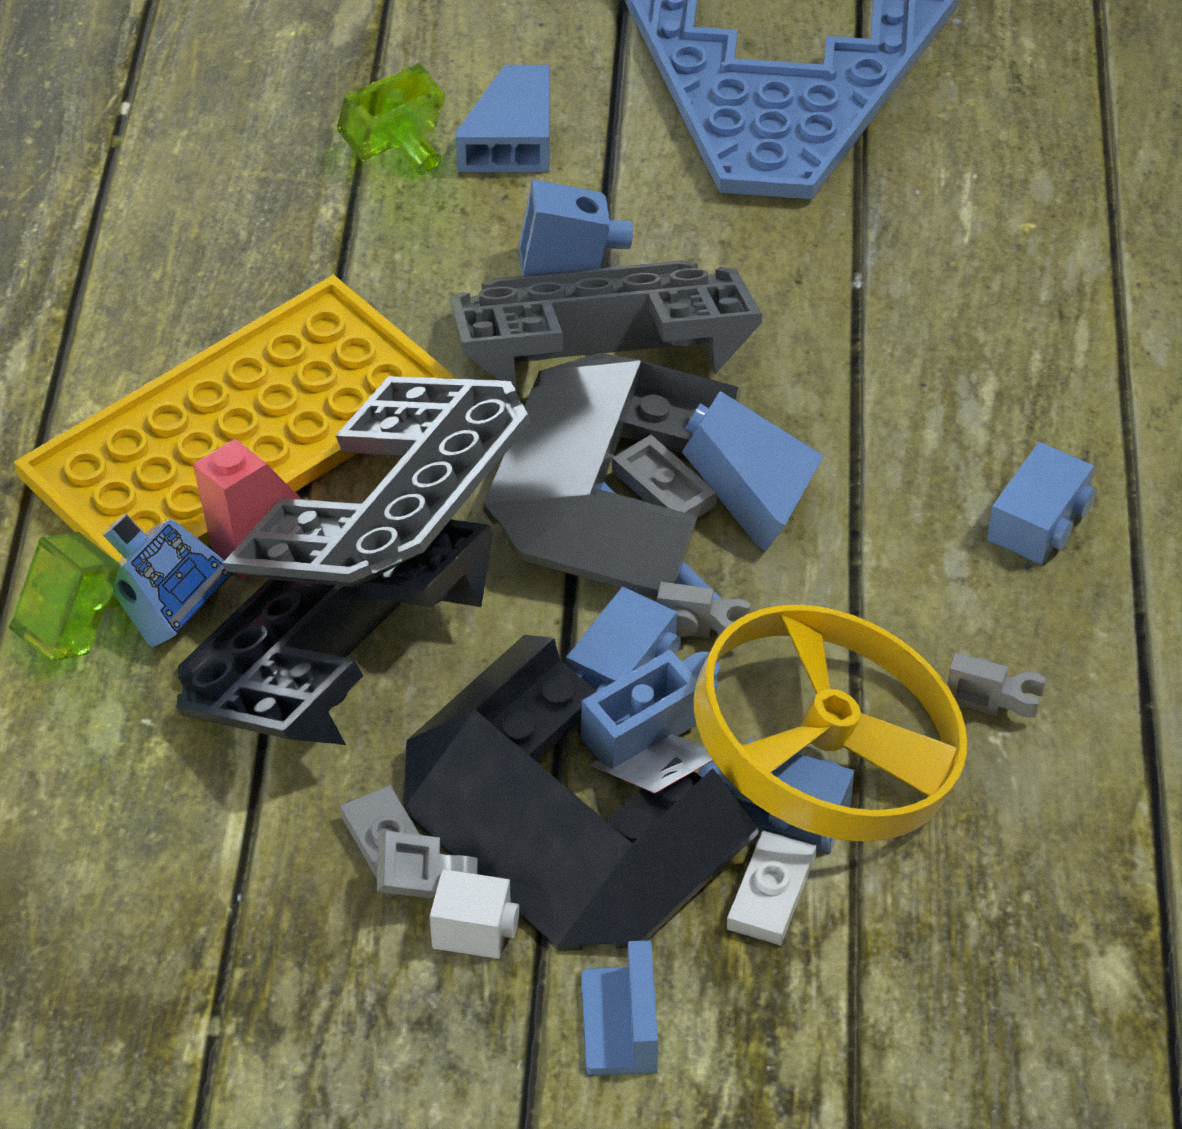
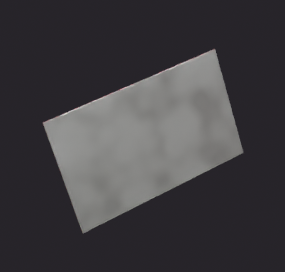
M671 734L613 769L603 765L599 760L591 763L589 766L656 793L713 760L704 746ZM676 756L683 761L682 763H679L675 766H672L668 769L661 771ZM678 771L676 773H673L669 776L662 778L665 774L669 772Z

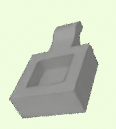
M661 582L657 603L677 611V635L681 637L693 636L710 639L712 629L720 636L733 623L731 620L739 619L750 613V603L742 599H713V588Z
M955 653L949 669L947 686L957 701L958 706L994 716L998 715L999 709L1002 707L1012 710L1020 716L1033 718L1037 714L1039 699L1027 696L1025 693L1042 696L1046 678L1035 672H1023L1015 677H1006L1007 666L992 663L983 658H974Z
M386 830L379 836L377 892L431 899L436 894L442 869L477 874L478 859L470 856L440 854L439 837Z

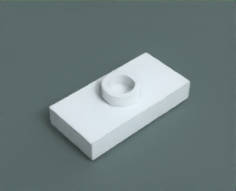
M763 830L727 917V929L781 946L815 860L817 846Z

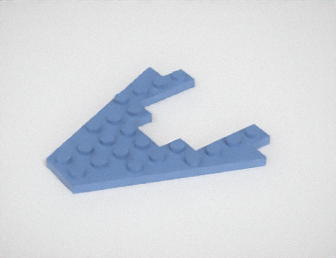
M624 0L719 193L802 199L814 198L957 9L959 0H873L871 39L826 36L824 65L735 59L738 30L695 27L698 0Z

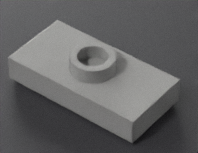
M391 785L340 805L341 818L376 879L379 836L386 830L420 835ZM385 893V895L387 896L388 899L391 898V897H393V896L398 895V894Z

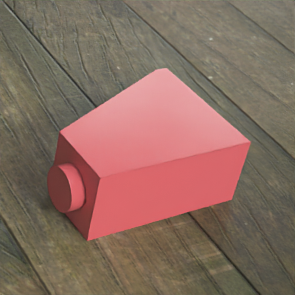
M237 439L230 441L193 464L211 550L224 560L280 498L302 500L268 464ZM235 573L242 580L249 577V575Z

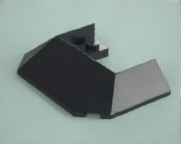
M451 519L423 553L358 587L268 579L178 665V679L182 684V693L177 695L178 711L182 716L285 739L346 745L329 713L333 707L344 701L347 693L363 677L355 659L346 657L401 603L432 608L435 604L445 601L482 607L493 539V531L490 525Z
M523 635L406 740L403 807L410 819L426 834L440 838V846L450 855L477 858L478 875L510 879L511 903L519 904V916L558 951L582 950V945L615 944L616 949L628 948V941H647L759 834L758 828L713 768L703 777L694 771L656 793L642 788L608 821H605L536 762L581 721L582 700L596 693L597 690L560 660L555 638ZM676 756L661 771L668 769L672 766H675L679 763H682L683 761ZM678 771L669 772L665 774L662 778L669 776L673 773H676Z

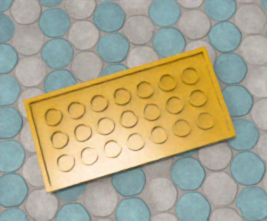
M333 274L14 461L16 475L112 568L123 556L103 536V533L124 514H127L144 533H147L150 529L167 519L174 520L206 546L210 545L193 464L230 441L237 439L268 464L296 492L357 454L342 452L336 435L388 376L457 378Z

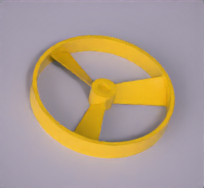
M779 605L759 609L744 615L729 625L717 638L695 685L693 700L696 725L708 754L719 770L743 795L757 806L790 825L814 834L849 841H878L905 835L927 823L939 811L964 768L967 756L966 727L957 701L941 676L919 653L898 637L869 621L839 610L811 605ZM772 636H790L814 687L816 696L800 727L741 745L723 718L714 689L715 664L727 652L751 640ZM823 641L852 650L875 662L896 677L925 708L938 731L941 742L863 714L857 702L850 695L838 689H830ZM810 743L816 748L832 752L841 750L844 747L928 797L908 806L886 810L850 808L826 802L803 793L780 780L771 772Z

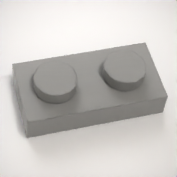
M652 435L612 458V472L645 502L695 515L697 518L716 507L717 492Z

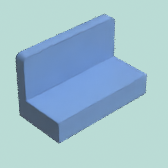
M651 940L628 941V967L584 969L581 973L586 1072L589 1075L657 1073L658 1033Z

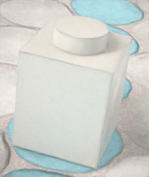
M442 869L430 913L432 949L500 959L505 937H515L519 919V904L511 903L510 879Z

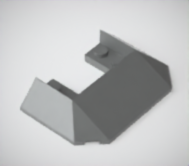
M683 260L494 278L482 283V291L474 297L470 298V293L461 292L450 297L451 309L463 353L497 380L511 381L515 390L514 362L540 361L596 353L690 346L700 344L715 375L762 323V313L736 269L719 267L715 269V275L708 274L706 270L698 269V263Z
M596 353L541 370L536 377L524 406L531 422L504 454L484 502L483 511L492 524L499 523L508 535V546L519 560L620 588L623 586L634 592L657 598L661 582L677 583L695 531L697 516L601 490L621 437L641 441L652 435L667 449L682 453L692 436L684 428L699 404L701 403L709 408L720 391L739 402L741 390L734 385L660 365L604 353Z
M388 376L338 432L336 438L342 452L362 453L371 456L379 454L403 456L363 504L280 498L222 563L226 572L272 580L358 587L423 553L530 424L531 421L523 404H521L511 381Z

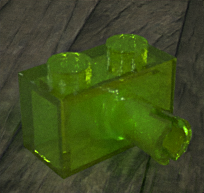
M417 63L346 94L336 129L361 162L394 147H398L414 167L415 172L418 175H424L425 170L422 166L426 168L427 172H430L441 160L440 154L434 150L423 134L436 129L446 95L421 63Z
M80 532L41 537L9 629L49 662L88 655L96 640V632L104 610L122 607L113 594V585L121 565Z

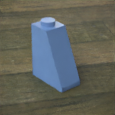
M550 65L503 66L456 131L458 172H549Z
M720 391L709 408L700 403L684 429L690 432L692 436L682 453L705 482L717 492V497L759 548L767 551L787 523L824 455Z

